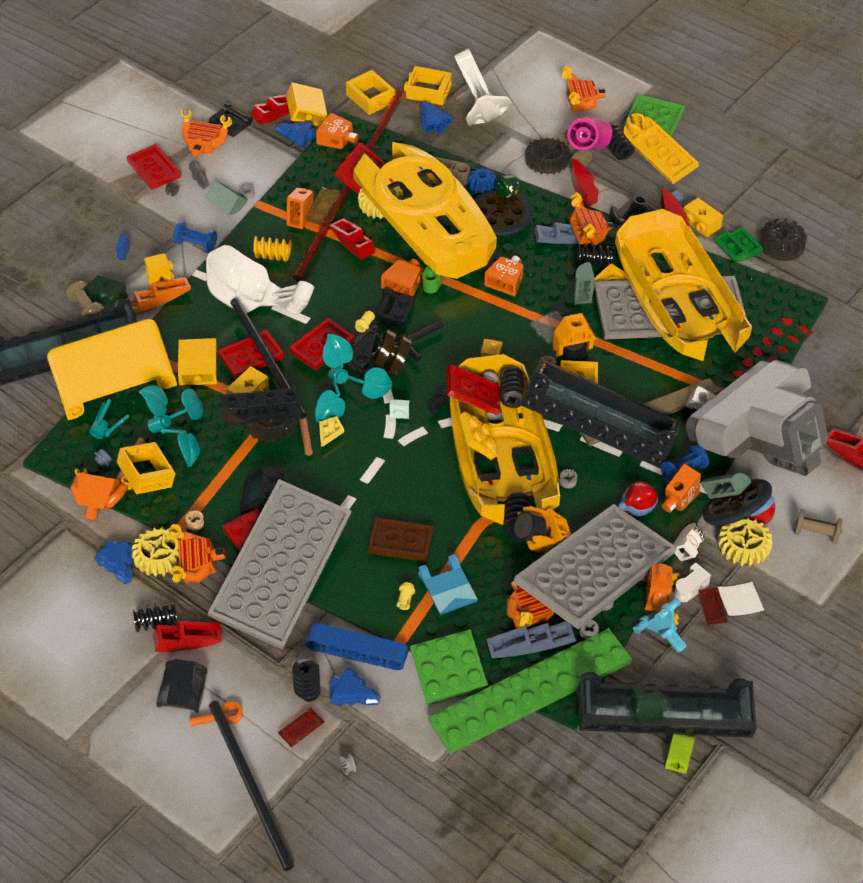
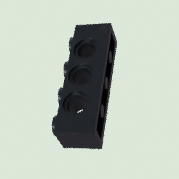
M299 387L222 395L225 424L302 417Z

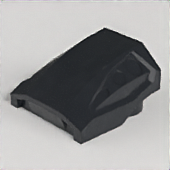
M180 659L167 661L157 697V707L168 706L194 710V712L199 713L208 674L207 668L194 661Z

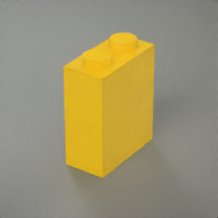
M291 83L286 93L291 120L296 122L312 121L314 126L320 127L327 117L322 89Z
M216 338L179 340V385L217 384Z

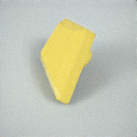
M337 416L319 422L322 447L344 433V428Z

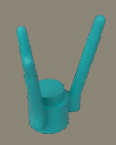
M110 399L106 403L102 402L95 421L89 430L90 434L97 439H102L103 436L109 437L112 431L129 418V415L126 414L108 429V423L103 418L111 403Z

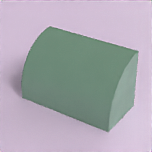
M214 181L205 199L228 214L239 212L247 202L246 198L218 181Z
M590 262L582 264L576 270L573 295L574 305L592 303L595 277Z
M734 473L706 478L701 483L709 499L739 495L751 483V480L743 473Z

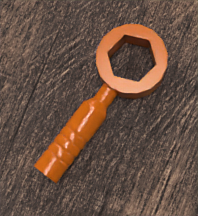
M230 701L222 706L229 724L238 723L242 719L243 712L239 703ZM231 709L238 711L236 716H228L226 712ZM210 713L189 718L192 727L213 722L215 719L213 714Z

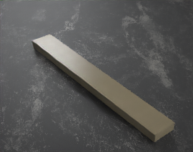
M709 378L643 405L670 415L687 408L685 405L688 398L697 386L714 395H718L720 390ZM611 417L602 420L626 432L633 429L631 426ZM580 432L589 446L600 442Z

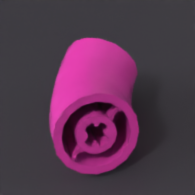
M580 117L570 124L567 131L569 143L578 150L591 149L601 151L607 147L612 138V127L609 122L596 117Z

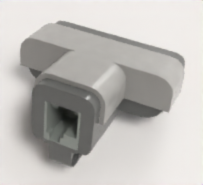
M762 360L688 418L686 429L690 442L698 444L705 450L729 458H736L750 449L765 454L767 461L774 466L807 476L821 464L819 451L827 442V431L822 406L813 397L805 395V391L811 387L808 371L805 368L778 360L772 362Z

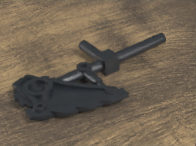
M438 321L407 337L412 338V342L443 328V322ZM376 324L367 329L365 333L359 334L355 341L353 340L349 343L353 349V357L348 363V367L351 368V371H356L361 377L369 369L373 368L374 344L376 338L378 342L382 339L378 334L379 327ZM410 346L409 355L416 362H419L422 357Z

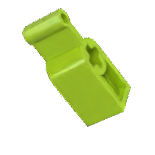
M673 734L665 769L683 774L687 773L695 735Z

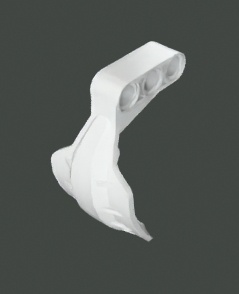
M469 48L454 55L475 97V104L466 117L469 127L475 124L488 123L498 118L513 105L509 97L493 96L488 91L487 85Z
M223 245L211 251L206 258L207 286L210 292L218 300L233 308L230 304L231 300L238 298L246 313L259 306H279L291 313L300 314L308 305L314 290V286L305 281H299L294 286L279 288L270 282L264 266L252 261L228 245Z

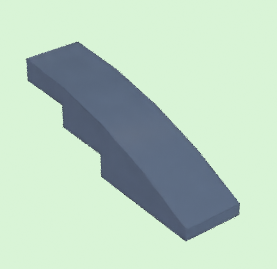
M555 222L553 227L536 225L534 229L537 242L552 244L579 243L570 224Z
M567 621L549 627L548 623L531 629L523 626L487 639L492 658L530 654L576 642L572 625Z

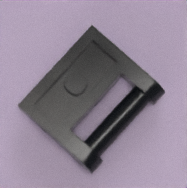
M225 103L220 111L209 118V123L223 126L220 121L221 116L224 115L226 117L225 122L230 117L232 124L227 127V134L235 137L247 128L253 121L252 116L239 112L228 103ZM230 113L231 115L237 117L238 119H240V120H242V121L240 122V121L234 119L233 117L229 116L228 114Z
M385 289L380 306L374 313V319L379 322L405 327L414 306L415 297L395 293L391 289ZM389 301H394L389 314H385L384 312Z

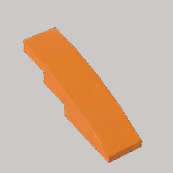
M186 277L151 283V289L134 292V298L130 299L134 313H141L165 304L191 290V286Z

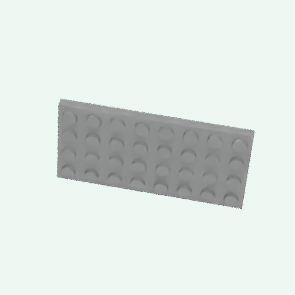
M722 276L745 312L735 276ZM629 280L594 281V292L604 340L662 337L649 321ZM706 296L694 298L701 311L714 308ZM673 304L664 306L672 319L681 317Z
M279 479L209 609L208 616L283 650L352 511Z
M613 504L516 575L514 583L579 629L648 575L652 564L663 563L672 556L677 547Z

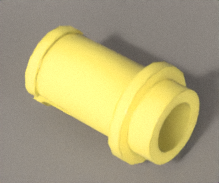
M365 311L361 319L356 321L355 328L358 332L362 333L369 329L370 323L375 318L374 313Z
M405 582L399 587L400 595L397 602V607H400L399 609L402 610L410 608L411 598L415 593L414 585Z

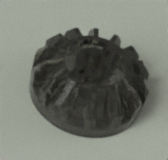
M777 218L773 222H767L761 228L758 243L763 247V253L770 258L781 261L794 260L805 251L807 234L804 232V228L801 225L797 226L795 221L792 223L787 222V218L782 222ZM792 234H795L796 237L791 239Z

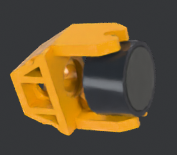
M582 313L565 316L555 329L553 350L554 352L556 351V357L561 356L566 361H580L585 357L586 349L591 350L593 348L596 337Z
M532 506L524 507L523 512H518L513 525V533L516 539L527 542L531 550L541 553L549 552L571 536L566 519L555 513L551 508L545 511Z

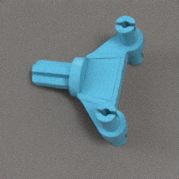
M674 598L670 603H665L659 613L651 611L648 615H643L639 619V623L633 627L634 632L640 634L645 628L659 633L662 639L667 638L677 652L684 650L686 644L676 632L677 626L674 624V609L681 604L680 600Z

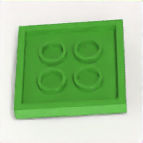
M638 94L628 117L631 118L633 113H640L651 118L668 135L673 137L685 111V106Z
M471 629L410 646L427 705L488 688Z

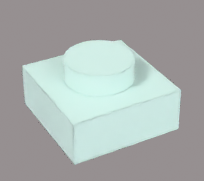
M390 399V417L409 419V401Z

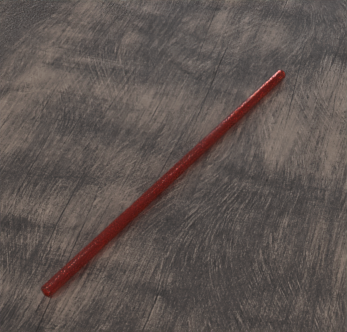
M398 89L366 145L372 152L404 96V91ZM344 184L293 275L294 280L301 281L329 231V225L334 222L349 195L351 188L347 184Z

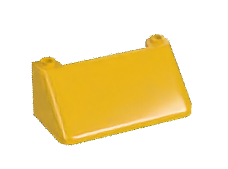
M145 319L51 349L47 354L68 421L80 417L84 412L83 403L153 380H156L158 386L163 389L177 386L156 322L152 319Z

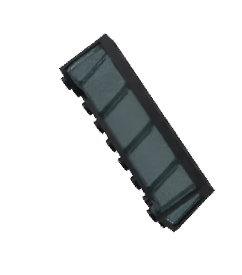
M130 298L115 301V304L112 306L113 311L110 312L102 311L92 317L85 316L78 321H67L57 327L49 326L45 330L39 332L32 331L21 337L14 336L5 341L3 336H0V386L50 372L51 368L47 354L53 348L136 323L137 319Z
M542 358L520 402V405L660 469L661 464L665 462L675 442L681 421Z
M586 672L581 674L576 688L580 731L752 738L757 730L753 681H746L743 678L735 679L729 684L727 689H721L718 686L700 688L696 685L678 687V685L674 684L667 686H657L656 684L636 685L635 683L615 684L613 682H604L602 684L599 675L595 672Z

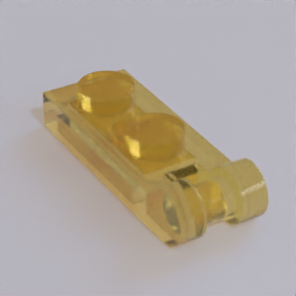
M322 187L306 215V221L323 225L335 201L339 199L340 191H331L326 187Z

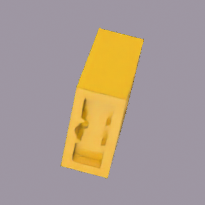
M415 66L413 71L409 73L408 82H405L404 85L406 99L444 105L452 86V73ZM417 82H422L440 87L438 90L418 87L416 84Z
M373 70L346 82V95L368 115L395 103V89ZM372 87L381 92L370 99L363 93Z
M156 442L120 448L117 464L136 494L172 487L176 473ZM150 460L156 471L139 474L133 463Z

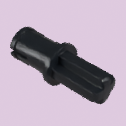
M447 386L441 392H438L436 398L429 404L428 409L430 413L436 414L444 405L449 403L450 397L447 395Z

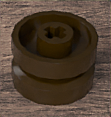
M387 328L376 348L372 367L383 369L387 364V373L397 376L409 352L412 338L402 335L396 342L397 333Z

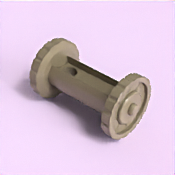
M568 129L564 130L557 138L558 146L564 149L567 148L572 155L571 164L572 159L576 158L585 167L592 159L591 152L574 148L567 139Z
M84 281L71 284L66 291V296L70 301L81 304L83 307L81 317H92L105 311V308L99 302L92 303L87 296L90 288Z
M800 509L799 517L795 522L797 524L795 535H799L801 529L833 536V543H838L839 536L842 533L843 518H838L836 524L804 517L805 510Z

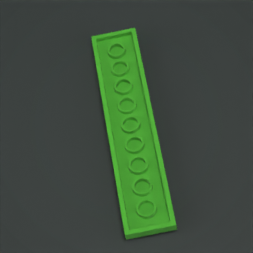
M608 628L429 716L428 722L449 754L575 692L581 674L595 672L603 678L631 664L632 658Z

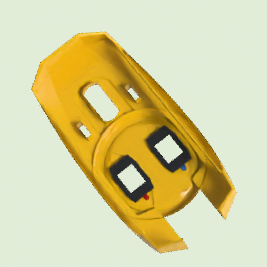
M392 142V161L386 163L381 169L365 153L354 168V181L362 187V192L427 266L429 265L437 275L457 279L487 265L496 249L497 237L470 194L454 177L451 171L432 155L412 145ZM427 175L435 185L428 187L420 177ZM402 185L410 196L399 200L390 189ZM446 215L460 232L454 235L449 234L437 221L436 217Z
M664 209L630 216L617 231L615 244L629 283L657 332L681 354L703 361L708 342L706 339L717 335L721 331L736 353L750 337L752 326L747 318L744 317L745 312L690 226L686 225L681 216ZM662 253L673 272L661 273L651 254ZM706 296L714 308L701 311L694 298ZM673 304L681 317L672 319L664 306Z
M504 354L469 358L458 366L481 377L487 371L495 373L499 378V388L501 372L508 367H516L523 372L524 393L530 382L524 364ZM449 396L453 438L461 476L467 493L480 515L503 525L505 504H498L497 501L506 502L508 495L516 492L525 493L530 497L534 496L536 506L539 509L547 511L549 508L554 510L558 507L560 502L558 469L542 415L523 406L509 408L500 401L503 422L492 424L489 423L486 411ZM463 412H467L471 416L474 415L479 421L484 424L486 423L491 428L492 440L496 444L497 456L493 460L497 473L481 475L478 460L488 458L467 445L459 417ZM531 453L535 468L520 470L516 455Z

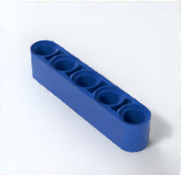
M317 623L311 626L305 642L308 649L392 670L403 669L409 652V648L400 642Z

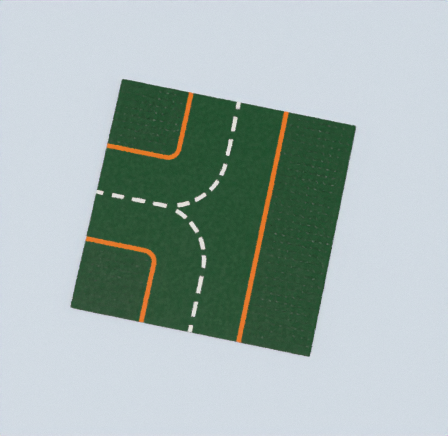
M339 112L337 116L350 121L353 125V133L359 135L357 143L347 142L343 149L318 145L315 138L217 246V248L223 245L231 246L252 261L264 266L270 282L279 288L297 285L299 281H305L314 286L309 303L300 314L291 313L279 306H259L247 313L258 333L267 330L284 352L285 358L276 363L291 388L299 387L301 405L307 413L306 418L313 454L310 456L305 455L298 417L234 424L224 423L222 395L227 394L226 389L236 379L218 356V350L250 336L234 309L218 300L210 292L207 286L205 260L188 279L191 290L167 302L152 318L158 326L177 382V386L167 389L161 388L168 400L165 406L167 408L165 415L170 416L185 409L181 395L186 389L195 391L203 404V415L200 419L192 420L187 411L172 418L171 425L168 428L185 430L187 434L191 433L195 436L200 447V454L193 465L188 467L178 444V433L162 434L161 431L152 433L148 428V420L154 418L155 415L151 412L139 391L148 386H158L156 380L84 402L83 414L69 421L65 415L23 461V466L71 489V484L76 476L75 469L78 468L80 473H83L84 469H86L88 474L116 479L121 470L117 464L120 448L134 446L138 438L144 439V444L156 442L176 473L172 487L136 494L132 488L127 490L124 496L110 509L152 529L155 527L157 530H160L163 526L167 530L171 525L177 524L181 527V532L186 531L208 538L215 549L225 548L226 559L219 561L231 567L240 552L223 531V525L250 512L240 511L246 477L263 467L284 468L285 482L352 511L307 603L380 638L403 643L409 648V652H411L410 646L471 629L488 687L584 641L585 638L580 636V628L577 629L572 625L576 642L530 654L501 658L491 657L487 639L516 629L513 619L507 616V599L515 592L511 583L516 575L546 553L531 550L527 542L520 541L516 537L506 534L503 530V525L481 516L473 505L465 488L458 464L451 423L450 399L449 403L444 405L436 414L430 413L428 409L429 404L436 398V394L447 386L448 366L452 364L458 367L466 359L482 357L481 350L484 339L501 341L502 349L500 355L504 354L524 364L529 380H531L542 357L552 356L556 360V365L560 366L561 360L564 359L561 356L556 357V351L554 352L553 350L554 331L565 316L582 313L589 323L596 340H594L591 350L586 349L585 357L580 361L598 362L599 385L641 404L648 403L709 378L721 392L738 379L733 376V370L738 371L741 369L746 373L752 368L743 366L742 362L745 358L752 359L754 362L753 366L762 360L768 361L770 357H775L779 361L792 364L826 306L828 298L706 251L721 276H735L746 318L752 326L750 337L736 353L723 334L706 339L708 342L703 361L681 354L669 345L663 337L604 340L595 292L593 291L592 303L574 305L573 302L575 275L577 268L580 266L577 261L579 243L552 244L536 241L534 232L536 225L553 227L555 222L571 225L569 220L575 210L571 203L572 200L520 180L522 188L519 191V195L528 201L532 209V220L529 225L515 235L497 237L496 249L486 266L457 279L446 277L437 292L426 293L423 290L422 274L427 265L385 217L381 219L376 217L374 219L373 216L368 217L366 213H363L359 207V194L334 175V173L360 142L385 163L392 161V142L415 146L434 157L467 163L470 166V171H474L475 168L481 169L482 167L486 169L488 167L344 112ZM489 168V171H494L497 179L500 176L506 175ZM468 184L463 186L472 199L481 194L470 191ZM400 185V189L403 190L405 198L408 192L402 185ZM296 188L311 190L314 193L313 212L303 229L287 226V197ZM488 201L487 203H488V204H494L495 202H493V201ZM510 201L504 202L505 204H512ZM584 205L589 210L601 212L606 222H613L614 230L611 233L608 232V239L594 246L596 250L599 245L602 246L603 250L606 246H609L610 251L614 246L612 264L624 271L615 244L617 231L621 227L612 220L610 214ZM516 211V212H513V214H515V215L521 214L520 212H517V211ZM446 215L436 217L449 234L454 235L460 232ZM344 218L362 228L363 235L373 240L376 253L362 260L359 259L341 243L329 225ZM489 222L490 225L496 224L495 222ZM505 222L506 225L513 224L512 222ZM255 236L258 237V241L264 237L265 242L270 237L272 243L278 238L280 244L283 239H285L286 244L291 240V254L288 261H284L283 257L280 261H277L276 257L270 260L269 256L267 259H263L262 255L260 258H256L253 252ZM592 243L587 244L588 249L591 248ZM662 253L651 254L661 273L673 272ZM513 256H518L521 259V264L524 265L523 278L516 296L484 286L485 272L500 257L511 259ZM411 259H416L421 268V281L413 296L415 297V303L405 327L379 322L374 319L370 323L369 328L376 324L379 327L378 334L382 338L387 328L395 331L398 337L404 333L409 336L438 321H442L444 327L411 342V346L422 359L416 362L408 353L397 376L387 373L392 381V387L384 396L376 399L368 398L362 393L364 384L349 379L343 384L338 383L339 398L345 402V411L339 418L344 428V433L322 447L319 422L315 420V407L319 396L324 391L332 390L336 394L335 387L332 384L333 381L329 378L331 367L324 364L315 371L291 354L289 347L327 318L354 335L355 341L356 337L361 334L355 328L356 321L361 319L365 311L375 313L383 299L385 289H382L381 275L398 260L409 263ZM591 262L594 277L607 267V263L601 267L600 262H598L597 266L594 267L593 262ZM389 301L384 312L385 314H389L394 301ZM783 317L792 319V324L786 326L781 320ZM805 326L808 332L803 334V330L797 327ZM776 327L778 330L783 331V333L779 336L776 333H772V329ZM789 336H794L798 339V343L796 344L794 340L787 339ZM768 337L773 342V345H763V338ZM216 338L217 384L179 385V340ZM377 338L374 344L373 353L376 351V348L379 344ZM781 346L786 347L789 352L782 351L778 353V348ZM754 348H761L763 355L756 357L752 354ZM343 363L342 369L346 370L349 376L364 380V376L361 377L356 371H351L348 363ZM387 364L383 368L385 372H387ZM268 366L258 369V371L268 376V390L281 389ZM549 389L545 394L560 402L563 398L562 395ZM110 399L111 403L103 418L108 423V429L126 414L129 415V418L112 431L109 437L103 436L102 439H97L90 434L89 430L95 421L102 402L106 403ZM390 399L409 401V419L390 417ZM567 399L565 403L595 418L598 414L597 411L571 399ZM687 407L668 415L681 421L675 442L665 461L675 463L689 454V449L694 444L690 442L686 423L688 418L697 409ZM501 411L498 415L487 412L489 423L499 424L503 422ZM542 415L554 451L558 478L560 479L561 472L566 469L574 470L578 476L577 483L573 488H564L559 482L560 502L559 506L554 509L555 513L566 519L571 535L611 505L615 504L618 506L623 492L631 484L642 481L653 486L657 493L658 502L655 508L646 515L631 516L671 544H674L686 526L691 523L698 524L706 505L712 500L709 499L701 482L706 478L726 475L736 459L705 450L709 458V465L704 469L697 466L693 468L701 474L699 495L683 511L674 508L669 513L662 508V504L665 501V489L669 483L665 480L660 468L603 442L589 446L580 432ZM602 415L600 420L607 419L609 416ZM639 430L635 435L650 443L654 439L653 436ZM100 449L104 450L112 459L108 463L109 466H100L94 460L96 457L94 453ZM531 453L516 455L520 470L535 468ZM493 459L478 460L481 475L497 473ZM150 460L133 463L139 474L156 471ZM531 496L530 504L532 507L537 508L534 496ZM497 501L498 504H505L506 506V502ZM191 511L201 512L204 517V526L197 531L188 529L185 519L187 513ZM375 518L434 526L427 562L369 554L368 545ZM455 554L478 601L440 615L424 582L418 575L419 567L426 565L430 576L434 577L451 570L448 566V557ZM673 554L663 564L672 567L678 557ZM647 575L618 597L610 610L601 611L591 619L597 622L599 626L598 633L609 628L624 648L634 632L633 627L639 623V619L646 612ZM405 582L413 584L415 589L408 610L399 609L400 607H397L400 595L399 587ZM554 613L547 621L529 626L527 629L546 623L551 627L566 620ZM586 628V629H585L586 632H587L588 630H590L591 632H593V629H592V628H590V629H589V628ZM608 675L601 678L602 684L605 682ZM576 691L535 711L572 730L577 729L579 726ZM586 696V712L596 696Z

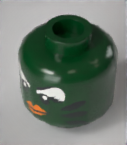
M512 174L500 176L497 179V183H495V191L502 198L515 197L522 188L520 179Z

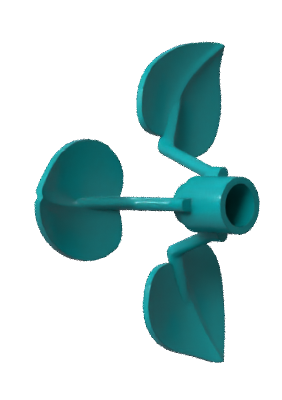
M335 334L327 335L322 357L324 363L331 367L329 378L333 381L332 384L335 387L336 394L332 390H326L319 396L315 407V420L320 422L335 416L339 419L343 415L345 402L339 398L340 392L337 384H343L347 379L364 384L362 393L371 399L384 396L392 387V381L387 372L378 367L369 369L364 375V380L349 376L347 371L342 368L343 363H348L352 360L353 349L348 341Z
M154 385L141 389L139 393L144 397L149 409L155 415L154 418L148 420L149 430L152 433L160 431L162 434L178 433L177 439L187 466H192L200 454L197 439L193 434H187L185 430L168 428L171 425L172 418L187 411L192 420L202 417L203 404L200 398H198L197 393L192 389L184 390L181 400L185 409L168 416L165 415L167 411L165 406L168 400L164 391Z

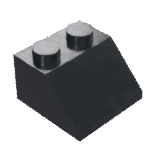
M263 467L247 476L240 511H252L257 508L262 512L278 480L284 481V468Z

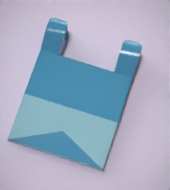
M455 554L448 557V566L451 570L434 577L430 576L426 565L419 567L418 575L424 582L440 615L478 601Z

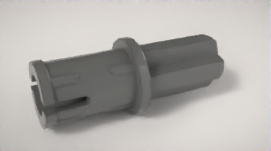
M197 161L191 162L189 169L193 174L192 178L197 181L199 187L206 189L209 186V182L205 177L204 170L200 168Z

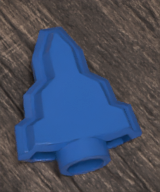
M426 101L421 103V126L427 133L432 131L441 133L453 121V118L447 112L434 108L433 105Z
M312 121L296 122L294 124L280 123L275 128L276 132L284 137H288L289 140L301 147H305L308 142H312L316 136V129H313L314 123Z
M113 540L105 544L104 549L94 556L98 565L104 566L107 572L114 573L116 579L123 584L132 581L133 543L128 541L119 543Z
M347 668L342 676L335 675L329 687V691L333 692L330 703L338 706L343 704L354 705L356 703L378 705L381 700V696L373 688L366 686L365 680L358 677V673L350 668Z

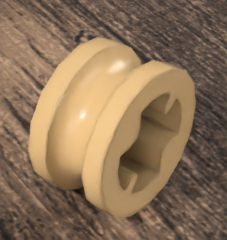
M199 511L187 513L185 518L187 528L192 531L200 530L204 526L203 514Z

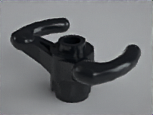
M637 195L632 198L628 211L622 219L617 216L616 206H611L610 215L612 220L619 227H622L630 216L655 211L656 209L647 204L645 197Z

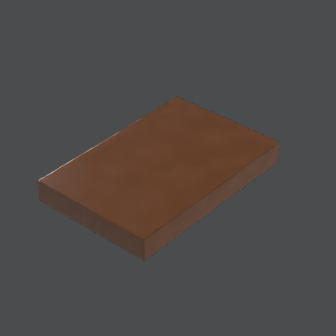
M375 518L368 545V553L427 562L434 526Z

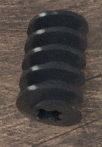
M613 124L611 125L612 138L607 146L618 160H625L632 156L635 147L619 126Z
M580 244L578 245L577 261L580 266L584 261L586 263L593 262L594 267L597 266L598 262H600L601 267L605 263H607V266L613 263L614 246L610 251L609 246H606L603 250L602 246L599 245L596 250L594 245H591L590 249H588L587 244L584 245L583 249H581Z
M508 367L500 375V401L506 407L517 408L521 406L520 402L524 396L523 372L519 368Z
M512 493L506 498L503 530L512 537H515L513 525L518 512H523L524 507L531 506V498L525 493Z
M171 601L170 607L167 606L166 602H163L161 609L157 603H155L153 610L149 604L146 605L145 611H143L140 605L137 612L133 609L136 632H140L141 626H143L145 631H148L149 625L155 630L158 623L166 625V622H168L171 626L174 625V621L177 623L174 601Z
M310 659L298 660L292 667L294 692L304 701H314L321 692L319 665Z

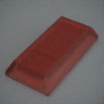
M719 589L698 590L707 625L727 623L728 620Z
M310 708L280 730L278 734L292 748L324 724L325 721Z

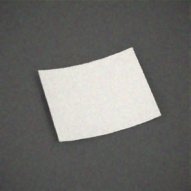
M753 582L717 587L729 616L751 614L764 610Z

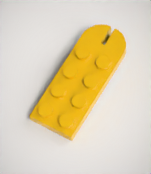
M633 113L631 118H627L623 130L625 136L635 147V150L672 185L699 167V162L651 118L640 113Z

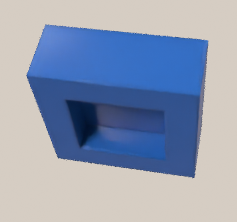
M121 235L116 245L118 259L125 260L130 245L128 236Z

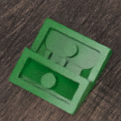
M742 226L731 233L727 230L713 239L734 262L747 260L763 252V247Z

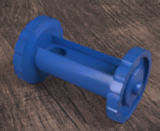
M180 221L175 228L173 240L176 244H181L184 240L204 246V252L210 253L215 248L217 232L211 230L208 234L188 229L186 222Z
M694 444L690 447L689 454L675 463L670 461L663 462L661 464V472L665 480L670 483L684 464L692 469L696 466L704 469L709 465V458L701 446Z

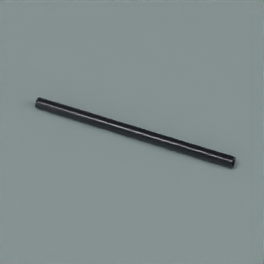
M232 299L230 302L231 306L281 389L291 388L239 299ZM301 405V415H302V417H298L299 419H304V418H306V416H307V413H306V411L304 410V408H303L302 405Z
M212 701L209 704V708L283 870L289 871L294 867L292 859L219 701Z

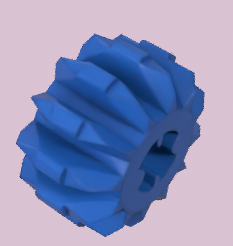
M482 167L481 169L475 168L474 171H470L468 178L470 191H475L477 194L494 190L495 183H497L494 171H489V168L483 169Z

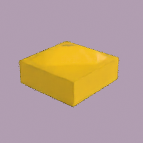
M484 339L481 356L500 355L502 342Z

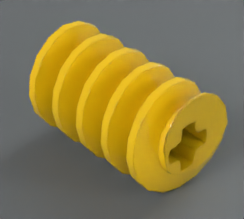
M255 236L253 252L256 258H260L262 255L263 259H267L269 256L270 260L276 257V260L280 261L283 257L284 261H288L291 254V240L286 244L285 239H283L280 244L278 238L272 243L270 237L265 242L264 237L258 241V237Z

